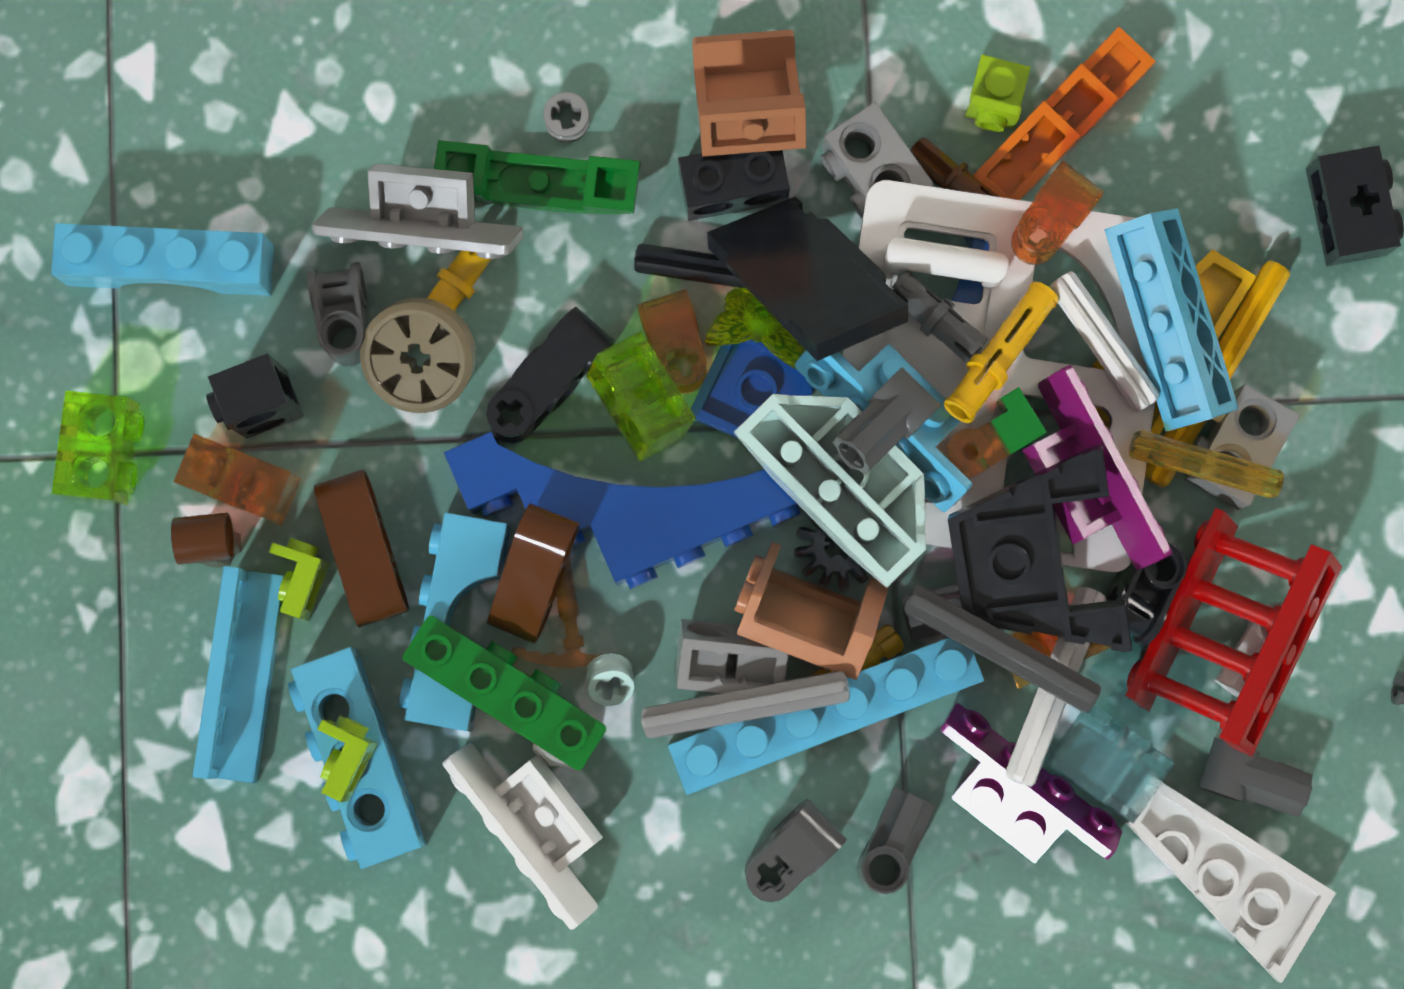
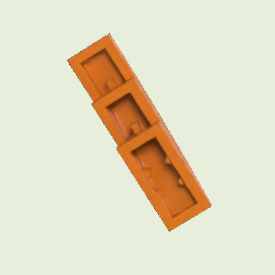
M1118 26L1083 64L1081 63L1053 94L1027 117L973 175L1000 197L1022 200L1153 67L1156 61Z

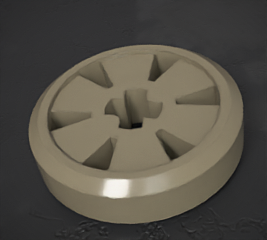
M407 298L390 304L370 322L364 333V340L360 349V361L368 384L383 401L403 411L428 413L448 406L467 387L476 366V346L469 327L453 309L432 299ZM414 344L420 345L421 353L430 354L431 359H427L422 367L417 366L415 358L407 357L406 352H409L414 347Z

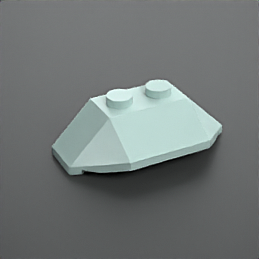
M772 394L734 431V434L770 477L846 554L887 588L926 550L924 474L896 445L866 475L856 469H851L840 459L837 448L832 442L857 415L862 413L848 397Z

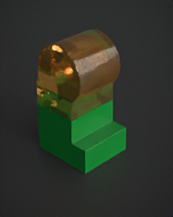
M1019 387L1007 393L996 402L1002 412L1000 416L978 429L966 428L958 431L947 442L944 448V456L967 478L979 475L1047 433Z

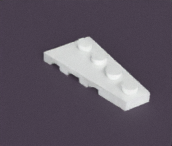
M1151 778L1125 820V823L1277 982L1282 983L1336 892L1158 779Z

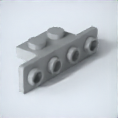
M377 163L368 169L370 211L331 207L312 223L314 235L329 236L336 243H352L358 240L376 241L381 247L392 249L402 248L407 245L427 247L428 251L437 254L451 253L456 250L476 252L477 256L485 259H498L509 255L523 239V228L520 226L475 222L473 173Z

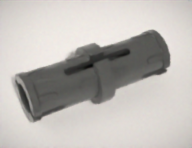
M907 270L893 284L892 288L894 289L892 290L908 304V314L921 324L919 330L927 337L930 334L934 335L961 358L965 364L988 341L989 338L980 333L953 310L955 306L953 302L948 298H945L944 301L914 277L910 271Z

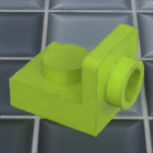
M981 54L964 117L975 120L974 124L977 127L987 131L1003 132L1005 128L1013 130L1020 117L1021 103L1031 67Z
M289 538L286 547L272 542L269 553L297 562L294 572H286L278 591V600L283 602L280 609L281 613L310 621L330 565L329 562L316 557L319 547L293 538Z
M339 715L336 723L331 720H321L317 730L345 743L342 751L334 749L322 769L320 778L326 780V783L321 793L339 802L350 801L378 743L365 737L369 730L368 727L348 717Z

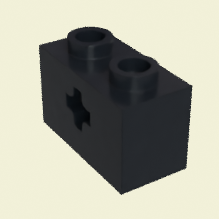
M1380 145L1318 156L1306 168L1326 267L1387 256L1401 246L1400 239L1403 238L1404 234L1403 220L1399 210L1393 209L1389 190L1393 186V173L1389 161L1382 159ZM1353 199L1355 204H1364L1366 211L1362 213L1360 207H1351L1350 200Z

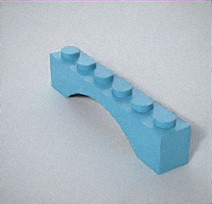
M946 638L862 670L857 680L847 677L850 687V699L846 703L713 727L669 744L668 748L685 793L689 795L984 681L975 655L969 648L951 638Z

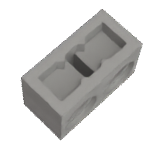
M873 102L824 135L822 150L825 153L820 156L821 161L835 181L843 178L854 195L850 197V202L862 220L867 193L874 184L881 180L934 187L931 179L876 102ZM852 139H862L871 146L872 154L862 159L854 158L847 153L845 144Z
M1246 384L1234 391L1239 409L1213 418L1212 420L1216 421V424L1208 438L1200 436L1185 460V463L1190 465L1191 468L1184 480L1237 510L1251 505L1300 417L1298 413ZM1242 410L1251 411L1259 418L1260 431L1258 435H1249L1240 427L1239 415ZM1217 454L1226 455L1234 462L1236 472L1231 481L1224 480L1216 474L1214 460Z
M681 619L675 663L676 688L725 693L785 681L788 654L737 635L740 625Z

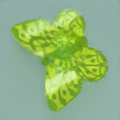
M734 288L728 292L723 305L725 311L717 315L706 334L705 344L708 346L731 345L752 339L756 343L762 342L772 354L796 369L795 363L804 353V347L747 288Z

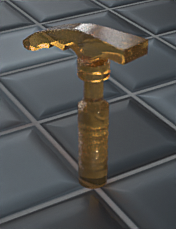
M570 556L556 594L559 618L564 621L566 638L563 639V645L566 652L560 656H557L556 652L542 655L538 651H527L524 647L512 648L511 652L524 660L553 667L578 668L588 666L594 658L602 655L585 654L580 650L584 646V639L578 633L576 618L579 615L577 597L575 596L576 591H574L575 586L573 585Z

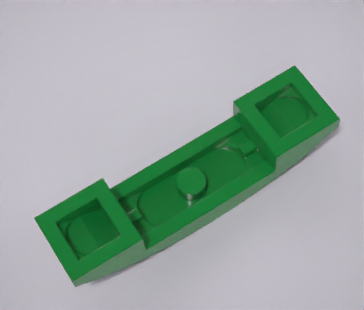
M438 140L434 169L473 173L474 201L534 210L581 214H634L641 162L636 160L589 156L588 160L493 151L488 145Z

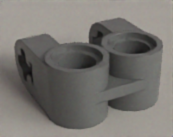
M805 799L770 833V837L750 855L744 870L747 885L752 894L762 901H780L788 896L807 876H811L842 847L847 839L810 800ZM779 856L788 865L787 868L781 865L777 870L781 880L776 885H773L768 880L760 885L758 882L761 876L758 867L763 863L770 868L774 867L778 863L775 858Z

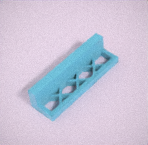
M1178 208L1150 213L1104 229L1149 378L1159 392V398L1156 401L1165 431L1213 419L1238 410V404Z
M223 566L192 776L194 778L225 779L248 783H257L282 615L280 609L283 602L278 600V591L284 575L253 572L241 568Z

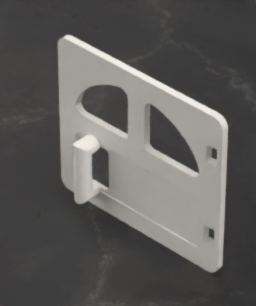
M891 180L877 182L869 189L865 200L858 248L886 274V284L890 288L898 280V275L904 273L905 270L982 282L983 291L979 304L951 301L955 304L954 311L980 333L989 338L986 344L981 346L982 349L977 354L982 353L1001 324L1029 288L1028 286L1033 282L1038 251L1044 247H1053L1075 260L1094 281L1109 309L1115 331L1149 377L1104 230L1135 219L1134 217ZM908 229H916L982 239L988 242L989 249L986 251L904 238V233ZM908 314L907 323L844 349L842 356L859 372L887 344H890L945 399L952 394L968 372L967 366L962 359L934 335L930 334L927 337L919 330L921 324L910 314ZM1022 350L1006 372L1008 375L1006 383L1000 390H993L976 413L974 420L971 423L960 422L936 446L971 481L972 487L946 512H942L925 498L926 545L952 549L948 526L949 514L1003 489L1007 458L986 426L990 421L1002 414L996 402L1017 387L1021 389L1025 397L1044 399L1038 388V383L1070 364L1031 359ZM1072 365L1079 379L1086 385L1093 405L1107 413L1110 419L1109 431L1113 436L1114 444L1129 472L1137 480L1142 494L1155 402L1142 411L1136 412L1128 404L1105 370ZM1055 512L1058 533L1067 534ZM1112 525L1072 544V553L1061 552L1063 566L1115 573L1124 570L1131 563Z

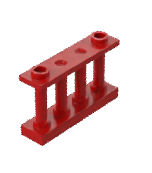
M1215 508L1210 520L1204 521L1196 533L1194 540L1195 551L1187 566L1185 577L1181 581L1167 611L1163 627L1154 640L1150 642L1143 659L1138 660L1129 672L1127 678L1128 690L1125 696L1138 707L1150 712L1156 697L1159 696L1217 721L1222 729L1219 737L1234 750L1253 757L1338 578L1342 565L1330 551L1312 544L1305 558L1300 557L1296 561L1234 537L1238 526L1225 511ZM1224 555L1289 580L1290 589L1283 604H1278L1273 608L1213 584L1212 580ZM1204 602L1266 627L1268 635L1260 652L1249 655L1189 630L1201 603ZM1179 649L1243 675L1245 684L1237 701L1232 700L1226 703L1166 677Z

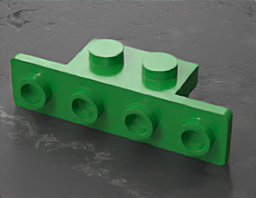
M428 616L402 656L406 663L575 770L583 769L607 730L603 723L559 695L557 692L562 684L537 668L529 676L513 666L518 656L493 640L485 648L434 616Z

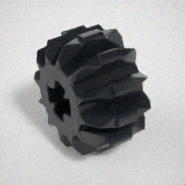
M808 515L810 522L818 531L815 532L807 527H799L796 532L799 538L812 542L810 546H800L794 550L796 558L813 557L814 561L802 569V574L808 577L818 568L823 570L824 572L818 582V587L821 589L827 588L833 574L837 575L839 590L841 592L847 591L849 589L847 572L849 571L856 581L864 584L868 580L867 573L851 557L844 560L839 554L832 558L827 555L825 549L829 547L830 542H826L825 539L828 535Z

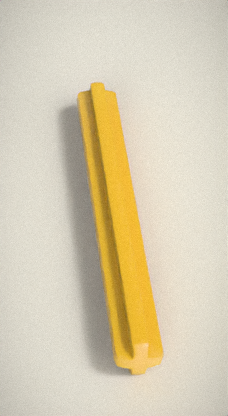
M1269 260L1263 264L1218 341L1230 379L1290 277V271L1275 261ZM1206 420L1165 432L1146 465L1145 479L1162 488L1168 486Z

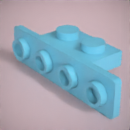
M887 344L859 372L839 352L816 361L806 350L795 363V368L805 377L806 381L823 396L848 397L862 412L870 405L868 401L903 367L941 405L907 440L903 437L896 444L924 474L925 498L942 512H946L972 487L971 481L936 448L961 421L954 418L945 409L944 401L946 399L890 344Z

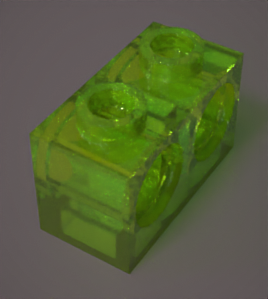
M640 331L597 353L586 377L638 460L641 462L682 440L696 417L643 333Z
M65 390L51 494L65 499L127 505L128 493L133 494L135 492L138 481V465L132 462L135 442H141L145 428V416L143 412L139 411V403L124 396ZM105 411H112L115 416L113 429L104 436H98L95 431L97 417ZM104 461L108 467V477L101 486L92 488L88 482L89 470L94 464Z

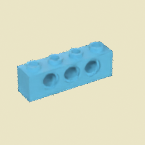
M349 647L290 669L294 681L288 683L289 694L297 712L305 711L311 731L305 733V738L315 762L322 760L325 765L331 752L334 749L342 751L345 744L317 730L321 720H327L324 711L327 701L335 695H341L347 700L349 704L348 718L369 728L365 737L378 743L350 801L339 802L325 795L333 812L340 810L347 830L340 832V838L349 861L357 860L360 869H364L427 845L358 649ZM367 794L378 796L384 804V816L377 824L366 822L360 815L359 805Z

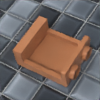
M793 30L701 36L692 39L702 156L806 148V108L804 94H800Z
M771 542L766 558L755 555L734 611L744 614L737 635L833 672L842 671L846 677L857 680L874 640L889 586L886 588L877 579L870 577L860 602L831 590L821 589L818 585L776 570L774 564L781 545Z

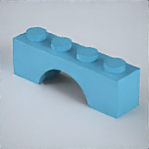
M55 223L51 275L65 285L74 287L119 289L127 284L162 283L197 287L222 294L271 296L274 245L263 233Z
M444 513L442 524L434 523L429 543V554L436 555L433 575H424L419 595V605L426 606L424 621L428 616H434L448 626H451L452 616L458 603L470 590L485 582L501 579L511 530L506 523L451 513ZM414 626L411 641L421 626ZM414 668L413 678H404L400 692L399 708L407 709L406 721L467 732L473 730L476 706Z

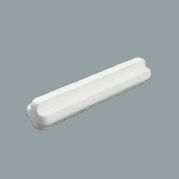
M1071 271L1055 280L1050 285V288L1057 294L1059 298L1058 304L1131 408L1138 412L1154 403L1159 398L1158 390L1077 275Z

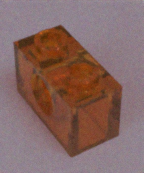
M193 434L173 482L282 526L302 478L288 470Z

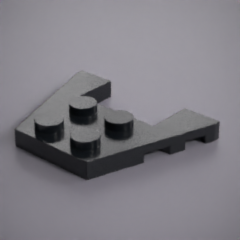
M1103 444L1087 448L949 514L950 539L961 606L964 610L999 629L1031 635L1033 631L1064 637V641L1083 645L1085 642L1111 646V650L1132 651L1125 599L1069 605L1054 503L1109 497Z

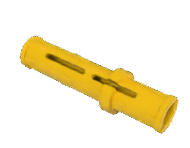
M1036 281L1031 282L1026 293L1001 324L982 353L974 354L966 364L968 372L952 394L944 401L945 409L954 418L964 423H971L993 390H1000L1008 380L1006 372L1024 347L1030 342L1032 336L1050 311L1058 304L1059 298L1057 294L1047 285Z

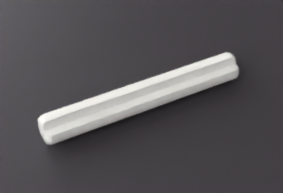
M1080 587L1076 590L1071 605L1106 601V596L1095 589ZM1058 636L1050 657L1079 672L1090 642H1085L1083 645L1064 641V637ZM1039 687L1005 770V776L1008 779L1032 787L1037 780L1066 706V702Z

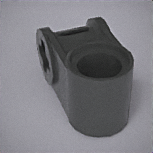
M360 262L351 263L349 269L320 274L316 269L308 270V291L315 315L317 338L320 346L337 364L354 366L361 363L360 349L369 323L366 309L368 305L367 291ZM345 328H352L357 331L356 339L350 347L345 349L333 347V338L337 332Z

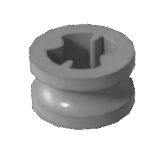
M573 92L557 93L549 98L544 106L543 117L546 129L556 140L567 143L577 141L587 132L590 124L589 111L586 102L579 95ZM571 106L573 114L581 115L579 122L573 119L572 128H562L560 120H553L554 113L561 115L560 107Z

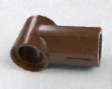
M228 512L175 517L172 520V550L178 565L200 563L209 567L230 566L234 556L242 552L241 534L233 531L232 520Z

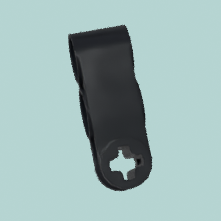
M578 307L571 309L557 323L547 339L523 360L508 382L489 402L486 413L488 423L496 437L503 442L515 444L523 442L530 437L548 415L566 401L576 389L580 380L589 374L614 346L615 340ZM520 407L519 414L523 422L519 426L510 422L503 427L504 421L501 411L507 408L509 411L514 412Z

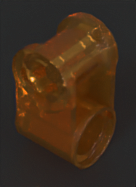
M1062 161L1034 197L1035 200L1022 215L1011 236L1013 253L1020 261L1028 265L1046 263L1055 255L1072 231L1079 228L1102 198L1105 191L1065 161ZM1039 228L1046 233V236L1036 243L1030 239V236Z
M683 289L636 304L649 347L653 349L665 385L673 392L679 394H689L698 390L707 375V362L699 336L698 323L687 290ZM685 357L688 364H693L691 365V375L682 376L681 371L675 369L677 358Z

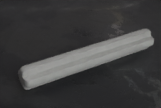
M836 671L646 707L642 710L641 722L646 737L653 739L846 703L850 699V687L845 673Z

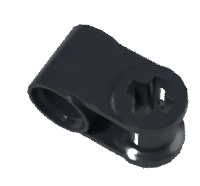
M1169 542L1172 554L1156 562L1158 566L1156 579L1151 575L1149 566L1137 570L1131 562L1127 568L1117 572L1110 588L1104 594L1106 601L1126 600L1130 634L1133 635V642L1140 646L1148 645L1160 632L1166 620L1170 604L1186 574V559L1182 551L1176 545Z

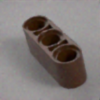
M365 469L315 484L314 492L347 601L357 626L360 628L409 612V604L378 503Z
M529 503L513 538L488 616V625L533 644L537 643L552 609L579 530V522Z

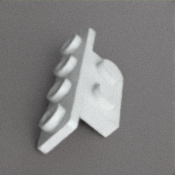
M472 743L467 744L443 761L442 764L450 774L454 786L472 802L482 815L485 826L491 833L499 837L515 858V863L519 870L533 881L547 899L548 906L556 917L562 919L568 928L573 930L598 909V904L568 865L603 837L539 754L529 760L504 782L501 781Z

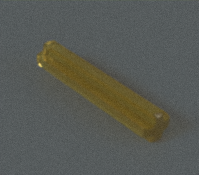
M1140 430L1134 433L1129 445V456L1132 459L1266 498L1278 497L1282 489L1284 473L1281 470L1162 435Z

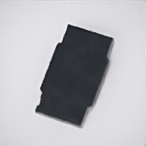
M796 196L707 232L708 249L816 361L908 322V304L886 284V274L829 219H818L812 212L805 214L803 212V203Z

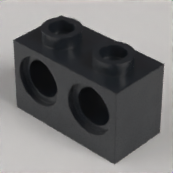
M782 150L702 156V153L678 158L679 177L688 221L772 206L789 199L790 186Z
M268 353L208 376L213 392L206 394V399L217 423L224 422L228 430L232 429L246 439L304 417L287 370Z

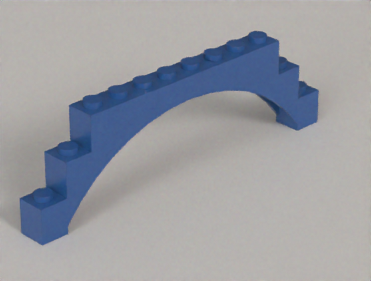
M964 237L969 246L968 248L988 251V242L985 240ZM1039 252L1036 255L1035 268L1042 259ZM959 279L951 301L979 304L983 291L982 282ZM492 431L444 452L466 506L472 514L482 511L485 518L493 516L512 507L513 503L510 498L520 495L525 509L529 503H533L579 522V530L572 548L584 543L586 540L583 533L592 530L616 585L627 582L630 590L658 578L655 569L674 561L677 568H682L706 557L703 548L722 540L726 548L752 537L754 534L750 527L770 519L774 527L801 515L798 508L799 505L770 477L765 469L746 476L701 485L648 487L617 485L576 477L537 464L500 446Z

